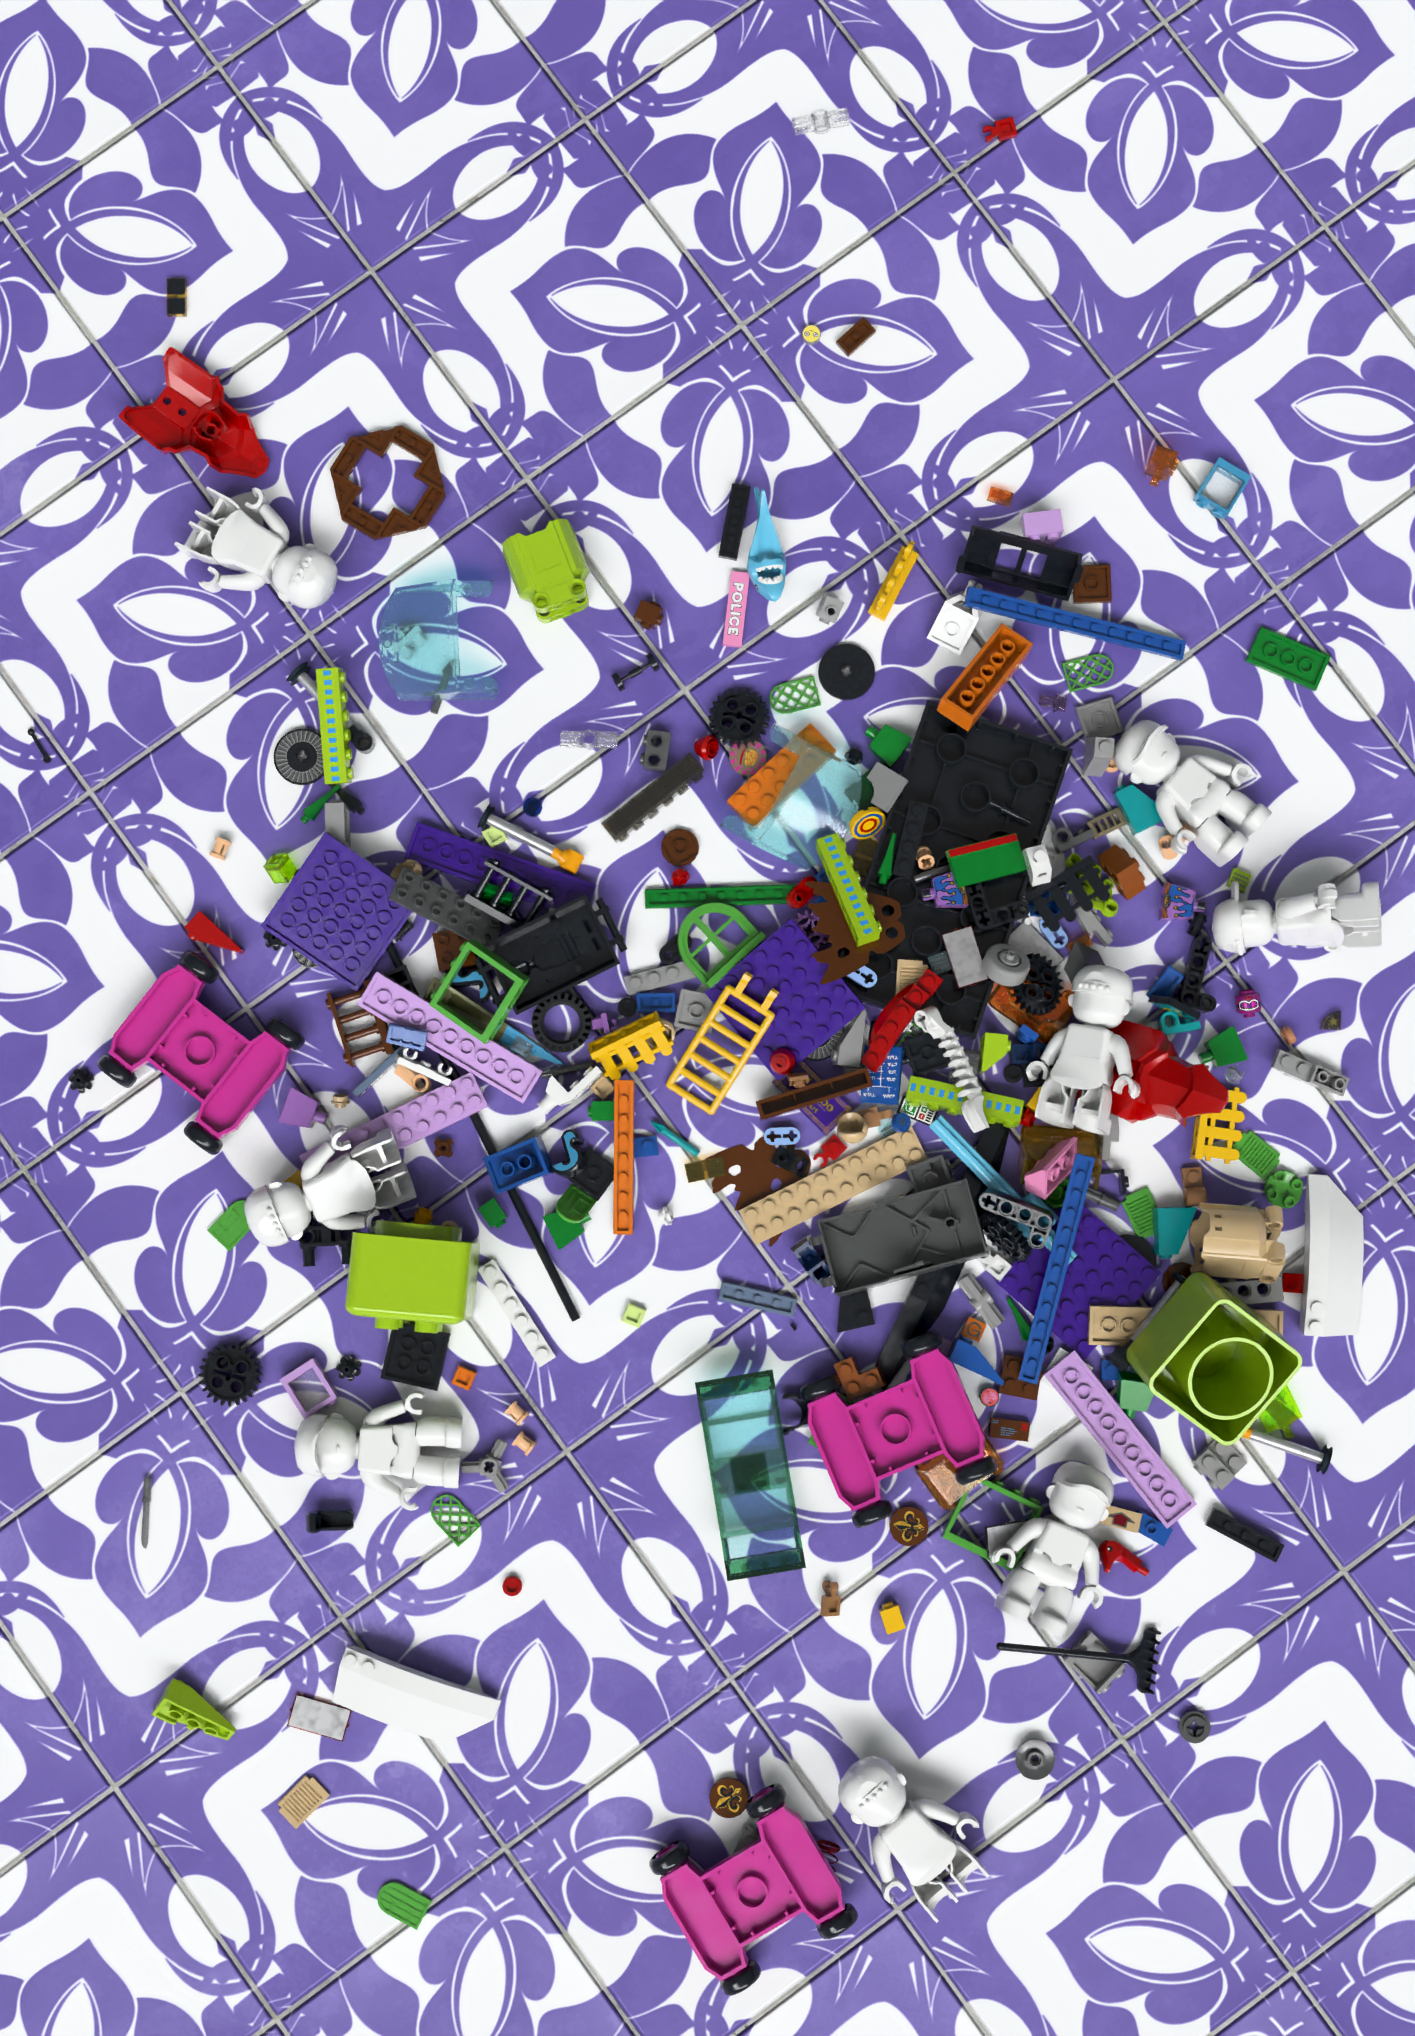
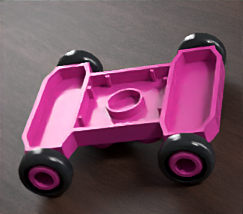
M187 950L180 958L184 966L178 964L175 968L161 974L114 1033L109 1054L103 1055L97 1065L112 1080L125 1088H130L137 1081V1076L134 1072H137L138 1069L150 1062L201 1102L195 1121H190L186 1125L184 1134L207 1153L216 1155L223 1147L220 1139L240 1128L286 1069L288 1056L291 1052L290 1049L299 1050L304 1045L305 1038L279 1017L274 1016L266 1024L269 1033L264 1031L253 1040H248L199 1002L202 989L206 985L205 982L208 984L214 983L219 977V971L195 952Z
M932 1330L901 1344L900 1351L903 1357L906 1359L912 1358L909 1361L911 1364V1380L849 1406L841 1398L838 1391H835L840 1387V1381L836 1374H829L799 1388V1395L802 1401H811V1403L807 1404L810 1431L838 1497L851 1508V1511L856 1510L852 1514L851 1519L857 1528L866 1527L893 1514L894 1509L891 1502L886 1499L881 1500L883 1498L881 1495V1479L943 1453L954 1464L955 1468L959 1467L954 1472V1477L959 1485L969 1484L997 1470L995 1460L990 1456L984 1457L986 1455L984 1452L985 1434L954 1362L942 1353L940 1348H937L942 1344V1337L937 1330Z
M772 1784L753 1795L745 1804L748 1815L751 1818H757L756 1824L759 1828L760 1838L705 1871L701 1872L690 1862L688 1858L690 1848L684 1840H677L665 1846L649 1861L652 1872L655 1875H661L660 1881L662 1883L664 1902L703 1968L719 1979L721 1989L729 1996L746 1990L761 1975V1968L758 1962L748 1959L746 1956L745 1946L802 1912L815 1921L817 1924L816 1928L823 1939H831L842 1934L858 1918L855 1907L851 1903L844 1902L842 1884L801 1815L788 1807L784 1802L786 1792L781 1784Z

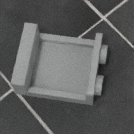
M1090 1630L1071 1648L1075 1650L1112 1653ZM1062 1657L1098 1694L1101 1692L1105 1693L1111 1687L1110 1683L1115 1678L1118 1679L1125 1672L1124 1668L1126 1667L1123 1662Z

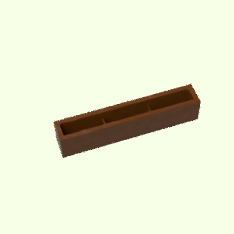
M865 1067L768 1097L755 1103L760 1119L763 1121L870 1088L873 1084L868 1069Z

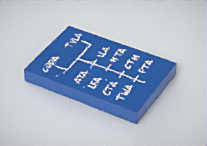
M865 1045L864 1055L869 1049V1045ZM892 1047L887 1059L877 1073L867 1068L873 1086L861 1090V1103L899 1105L903 1047Z

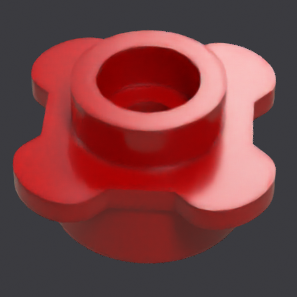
M684 868L674 871L671 874V880L674 881L672 884L674 886L685 884L690 879L689 872L685 871Z
M1029 1107L1026 1111L1022 1112L1020 1125H1023V1128L1031 1127L1036 1120L1035 1113L1030 1111L1031 1108Z

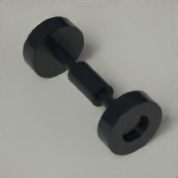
M651 653L646 655L647 664L634 668L621 679L617 673L611 675L620 692L625 689L622 682L628 678L636 677L649 666H651L654 672L660 669Z

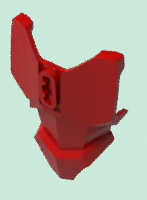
M169 347L162 359L166 376V388L153 404L135 407L127 406L121 411L119 418L134 432L165 455L170 452L178 454L192 451L206 458L209 466L222 474H235L255 479L262 476L268 469L270 459L258 441L250 416L246 413H238L225 401L224 388L220 384L221 381L217 375L209 374L196 363L182 355L178 350ZM167 399L171 400V403L168 405L165 404ZM179 410L186 411V414L181 416Z
M1122 1020L1118 1026L1109 1029L1126 1040L1132 1063L1133 1077L1131 1078L1140 1085V1094L1135 1099L1128 1093L1129 1084L1123 1087L1122 1094L1114 1092L1115 1081L1119 1078L1115 1064L1113 1067V1083L1110 1087L1112 1092L1110 1114L1132 1124L1137 1121L1161 1116L1177 1120L1182 1126L1186 1127V1118L1220 1113L1226 1107L1229 1099V1090L1208 1070L1209 1066L1205 1064L1193 1065L1181 1059L1174 1044L1168 1040L1167 1035L1162 1031ZM1078 1089L1076 1096L1077 1101L1078 1098H1080L1082 1095V1089Z

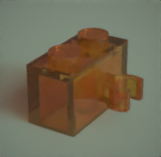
M1156 445L1144 473L1152 476L1149 485L1157 487L1160 480L1166 481L1168 476L1173 475L1179 463V459H1176L1177 451Z

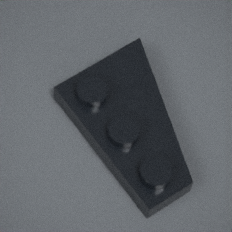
M867 1290L840 1297L837 1333L875 1324Z

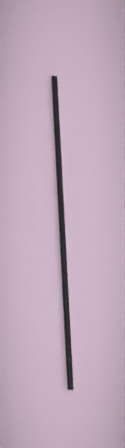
M392 941L386 951L396 969L404 965ZM414 983L405 987L419 995ZM438 1053L445 1069L447 1070L449 1066L452 1067V1072L449 1075L451 1081L459 1078L460 1075L454 1063ZM477 1112L469 1116L488 1155L497 1153L498 1151L479 1113ZM517 1189L508 1190L507 1193L571 1321L573 1322L581 1318Z

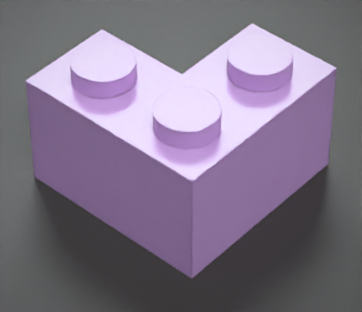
M1061 509L1024 513L1020 519L1022 534L1026 538L1054 545L1059 542L1064 531Z

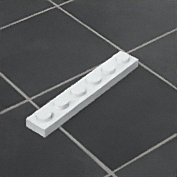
M495 1259L480 1267L478 1272L539 1368L554 1359L556 1355Z

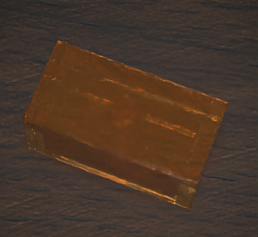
M991 486L987 501L1009 507L1014 493Z
M1086 934L1065 945L1070 955L1075 941L1088 947L1093 945L1089 935Z

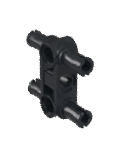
M312 1211L310 1223L303 1231L302 1237L298 1239L300 1247L303 1249V1267L315 1266L314 1249L322 1246L339 1245L342 1252L341 1263L349 1264L352 1233L356 1232L355 1229L350 1230V1239L344 1240L342 1233L345 1230H333L326 1226L315 1227L313 1225ZM307 1232H311L312 1240L306 1243L304 1235Z

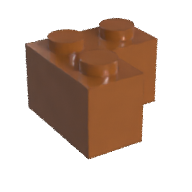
M1115 844L1097 856L1102 870L1112 878L1117 892L1127 901L1146 889L1144 884L1145 877L1138 869L1140 867L1138 861L1134 857L1131 858L1124 848L1121 849Z
M854 1354L833 1364L849 1401L887 1384L880 1365L861 1372Z

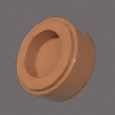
M1287 1025L1280 1029V1034L1286 1044L1292 1045L1296 1042L1294 1033Z

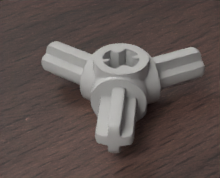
M497 1439L490 1454L487 1453L484 1458H480L479 1461L461 1462V1472L480 1473V1476L485 1475L487 1479L491 1478L500 1493L506 1491L509 1485L500 1472L502 1470L500 1458L507 1447V1442ZM487 1461H489V1464L491 1462L494 1463V1466L492 1468L493 1471H490V1469L487 1470L485 1468L487 1466Z

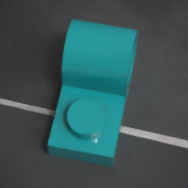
M1172 1011L1165 1012L1158 1018V1030L1162 1031L1165 1035L1201 1029L1200 1021L1194 1022L1193 1019L1182 1020V1024H1180L1178 1015ZM1165 1016L1172 1018L1173 1023L1171 1026L1165 1024Z

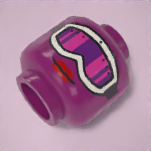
M1254 989L1240 990L1239 994L1235 996L1236 1012L1243 1014L1244 1018L1255 1017V1013L1261 1010L1260 994L1254 992Z

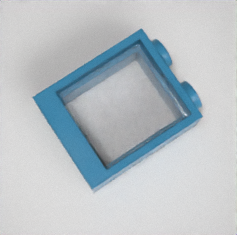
M1219 457L1193 498V501L1200 508L1210 510L1215 517L1225 519L1252 476Z

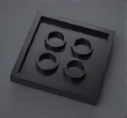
M407 1323L403 1324V1328L391 1330L380 1378L438 1391L451 1333L443 1331L438 1333L415 1332V1325Z

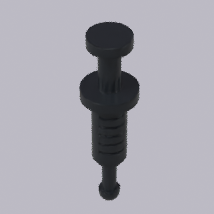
M995 798L992 799L989 807L993 805L1001 810L1000 814L1005 813L1016 820L1021 819L1027 822V824H1031L1030 819H1026L1020 812L1008 807V803L1005 802L1003 806L995 802Z

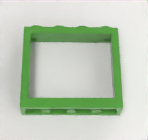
M473 939L462 944L459 949L461 953L458 958L455 957L451 962L449 973L442 977L440 981L442 984L431 995L432 1001L429 1005L479 1041L487 1044L495 1037L530 978ZM471 951L515 981L485 1031L441 1002Z
M987 1476L976 1480L1032 1508L1033 1511L1028 1521L1040 1517L1043 1507L1039 1505L1041 1501L1031 1496L1029 1499L1022 1497L1023 1493L1019 1490L1012 1488L1010 1491L1004 1488V1483L996 1479L993 1482L987 1480ZM973 1482L964 1485L941 1536L991 1561L988 1549L951 1532L973 1485ZM1026 1545L1018 1553H1015L1016 1560L1013 1568L1017 1566ZM1000 1556L999 1561L995 1564L1010 1571L1012 1570V1568L1006 1566L1008 1559Z

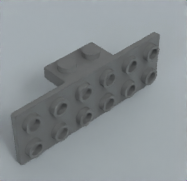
M406 867L401 869L389 895V900L468 941L475 939L482 945L498 938L504 923L464 901L463 897Z

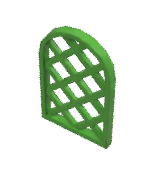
M1094 654L1061 664L1070 693L1101 685L1112 677L1114 671L1111 660L1102 654ZM1093 657H1099V659L1096 661ZM1101 658H1105L1108 661L1106 665L1099 662ZM1087 659L1085 664L1079 662ZM1089 660L1096 663L1093 669L1086 666ZM1074 663L1072 668L1067 666V664ZM1076 664L1083 666L1080 672L1074 669ZM1097 665L1104 668L1101 673L1095 671ZM1065 668H1067V669L1070 670V672H1069L1068 675H1067V673H1066V669H1065ZM1085 668L1091 671L1088 677L1082 674ZM1106 669L1111 671L1109 677L1103 675ZM1072 671L1078 674L1076 680L1069 677ZM1093 673L1099 675L1097 681L1090 678ZM1080 676L1087 679L1084 685L1077 682ZM1101 677H1103L1104 679H1106V680H1104V681H1102V682H1099V680L1101 679ZM1069 680L1074 682L1072 687L1070 686ZM1088 681H1091V682L1094 683V684H1091V685H1087V686H1086V684L1088 683ZM1076 684L1081 686L1080 688L1073 689Z
M814 676L777 685L769 696L771 707L781 714H791L821 706ZM809 679H810V681L808 682V684H805V683L802 682V681H805V680H809ZM812 680H813L814 688H812V687L809 686V685L811 684ZM797 683L795 687H792L789 684ZM799 684L805 686L803 692L797 690ZM781 686H784V688L782 689V691H780V690L777 689V688H779V687H781ZM786 687L793 690L790 696L784 693ZM808 688L814 691L811 697L804 694ZM775 690L780 693L777 699L772 697ZM794 692L801 694L798 701L792 698ZM815 693H816L818 702H817L816 700L812 699V698L814 697ZM781 695L788 698L785 704L779 701ZM803 696L809 699L806 705L800 702ZM790 699L796 702L793 708L787 705ZM811 701L816 703L814 705L808 706ZM777 702L783 705L781 711L775 708ZM798 704L803 706L802 708L795 709Z
M441 1495L432 1503L431 1516L433 1520L458 1547L481 1526L461 1501L452 1495ZM443 1497H450V1503H442ZM452 1498H453L458 1504H452ZM434 1506H440L439 1513H433ZM442 1506H449V1513H442ZM452 1506H459V1514L452 1513ZM461 1507L467 1514H461ZM434 1515H439V1522ZM442 1516H449V1523H441ZM451 1516H459L458 1523H451ZM461 1516L468 1517V1524H461ZM471 1518H472L477 1524H470ZM442 1525L448 1526V1532ZM451 1526H458V1533H451ZM461 1526H468L467 1534L460 1533ZM470 1526L476 1527V1528L470 1533ZM452 1536H458V1541L456 1542ZM460 1536H467L462 1542H460Z

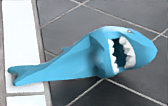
M754 487L758 520L749 551L747 570L755 589L767 600L776 602L781 598L785 585L787 561L770 516L765 490L762 489L760 492L758 487Z

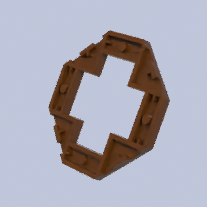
M402 425L396 426L394 429L371 432L360 437H350L330 468L342 521L374 541L426 529L446 498L434 445ZM393 443L422 461L414 474V478L429 487L410 517L393 507L383 523L354 505L363 490L358 485L349 481L348 478L366 450L383 459Z

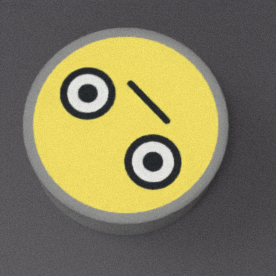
M807 325L802 331L803 341L808 345H814L819 342L821 337L820 329L816 325Z

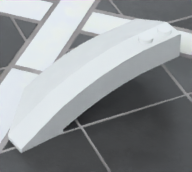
M1307 1174L1304 1207V1284L1299 1331L1306 1336L1320 1337L1358 1335L1364 1257L1363 1216L1328 1175Z
M352 1645L346 1647L342 1657L332 1702L404 1731L446 1743L495 1720L502 1700L468 1686H462L415 1670Z

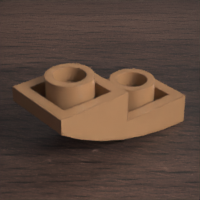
M807 1071L787 1074L789 1086L800 1088L804 1087L805 1084H809Z

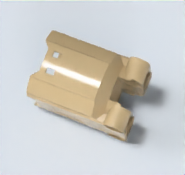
M1200 1202L1199 1208L1202 1209V1213L1199 1219L1191 1222L1189 1242L1194 1247L1195 1264L1190 1268L1191 1274L1202 1272L1213 1277L1258 1278L1261 1283H1274L1285 1264V1245L1277 1241L1283 1227L1282 1208L1272 1205L1265 1209H1258L1252 1206Z

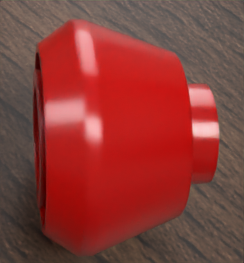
M713 735L700 737L695 742L694 749L698 756L706 761H710L717 755L719 744Z
M780 1048L770 1055L769 1064L775 1073L785 1075L790 1073L795 1067V1057L788 1049Z

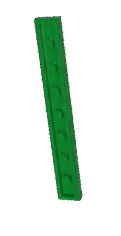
M796 884L645 889V908H695L707 903H723L730 906L787 904L786 896Z

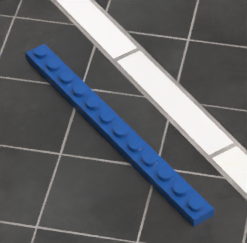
M970 586L966 591L964 607L1179 661L1184 656L1186 641Z
M1080 1153L1075 1155L1018 1380L1033 1384L1038 1383L1095 1157Z

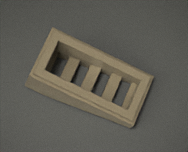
M1118 807L1086 822L1085 826L1087 830L1092 829L1095 835L1092 839L1095 841L1128 823ZM1115 813L1121 821V823L1119 824L1116 822L1113 814ZM1107 817H1110L1111 821L1114 824L1113 827H1111L1110 823L1107 820ZM1101 820L1104 821L1108 829H1104L1102 823L1100 822ZM1095 823H1097L1098 827L1100 828V833H1098L1094 825Z

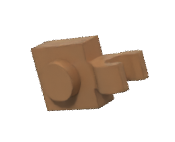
M877 1107L858 1110V1113L867 1121L868 1128L881 1126L880 1120L893 1117L891 1109L878 1112Z
M823 1581L822 1588L826 1595L821 1597L820 1616H840L841 1596L837 1595L838 1582Z

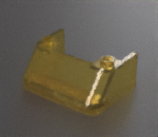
M1039 1125L1023 1126L1020 1133L1018 1163L1020 1184H1024L1025 1174L1035 1167L1037 1161L1041 1160L1049 1149H1052L1061 1141L1077 1137V1153L1095 1157L1091 1177L1093 1178L1094 1189H1098L1102 1169L1098 1134L1084 1131L1080 1128L1068 1129Z

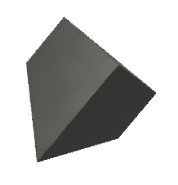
M1077 941L1074 942L1064 968L1071 984L1077 972L1085 966L1105 965L1098 951Z

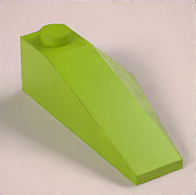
M174 1678L166 1686L151 1714L173 1725L176 1722L186 1724L187 1729L190 1730L200 1728L207 1735L229 1740L236 1731V1728L193 1688L186 1685L183 1681Z

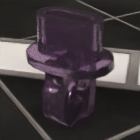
M1056 693L1055 697L1039 695V705L1053 707V713H1056V711L1065 712L1067 697H1061L1059 693Z

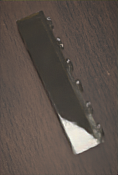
M691 752L604 820L601 826L615 843L619 841L621 843L630 837L629 833L631 831H638L645 825L644 821L646 819H653L659 814L658 810L661 807H668L674 802L673 798L678 794L681 796L687 792L690 784L693 782L696 784L704 778V768Z

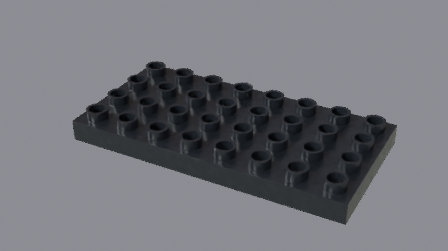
M927 700L901 775L908 780V783L889 810L863 886L867 892L898 901L901 907V917L897 921L904 926L905 938L886 953L877 954L874 951H870L869 962L865 966L877 975V982L873 987L865 988L847 976L842 978L863 1003L884 1009L895 996L897 960L923 961V965H928V968L944 979V981L921 1009L929 1006L936 1007L943 1022L951 1028L953 1027L956 1035L974 1040L976 1039L994 981L987 976L988 979L959 987L942 935L971 926L981 959L983 960L988 948L992 945L1008 944L1015 921L988 930H979L974 923L969 905L966 908H935L934 899L923 901L921 889L932 888L931 880L933 877L915 883L913 876L948 865L945 853L947 850L1014 833L1017 835L1021 851L1041 845L1073 749L979 718L971 729L966 731L936 711L938 703ZM995 798V802L1003 806L1005 802L1008 803V807L1020 812L1026 819H1030L1031 824H1027V822L1021 819L1016 820L1005 813L1000 814L1001 810L993 805L989 807L992 799ZM910 800L929 804L919 847L927 846L930 848L931 855L935 861L934 866L931 869L922 870L919 868L917 860H915L911 879L891 875L890 879H887L886 884H880V876H877L886 855L891 835L896 833L892 860L893 871ZM1027 870L981 882L990 910L1022 901L1029 881ZM977 884L967 886L971 887L973 891L972 894H969L970 897H972L975 894H980V891L975 892L974 887ZM975 898L972 904L975 908H981L983 901L980 898ZM885 905L882 908V913L885 916H891L894 913V908L891 905ZM1018 905L1016 910L1011 911V918H1015L1013 914L1019 911L1020 905ZM986 909L981 912H975L976 915H981L979 924L986 926V923L989 921L983 917V912H986ZM1000 910L997 912L999 920L1005 921L1008 915L1005 911ZM890 927L886 930L888 938L893 939L897 937L898 930L896 928ZM845 947L842 948L839 958L849 955L850 951ZM946 956V958L931 962V960ZM949 964V966L934 970V968ZM861 973L860 976L865 978L864 982L866 984H868V982L873 983V980L871 979V974L865 976Z

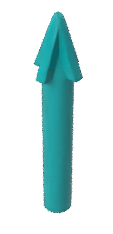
M651 1121V1124L659 1134L662 1133L697 1157L700 1150L666 1128V1125Z

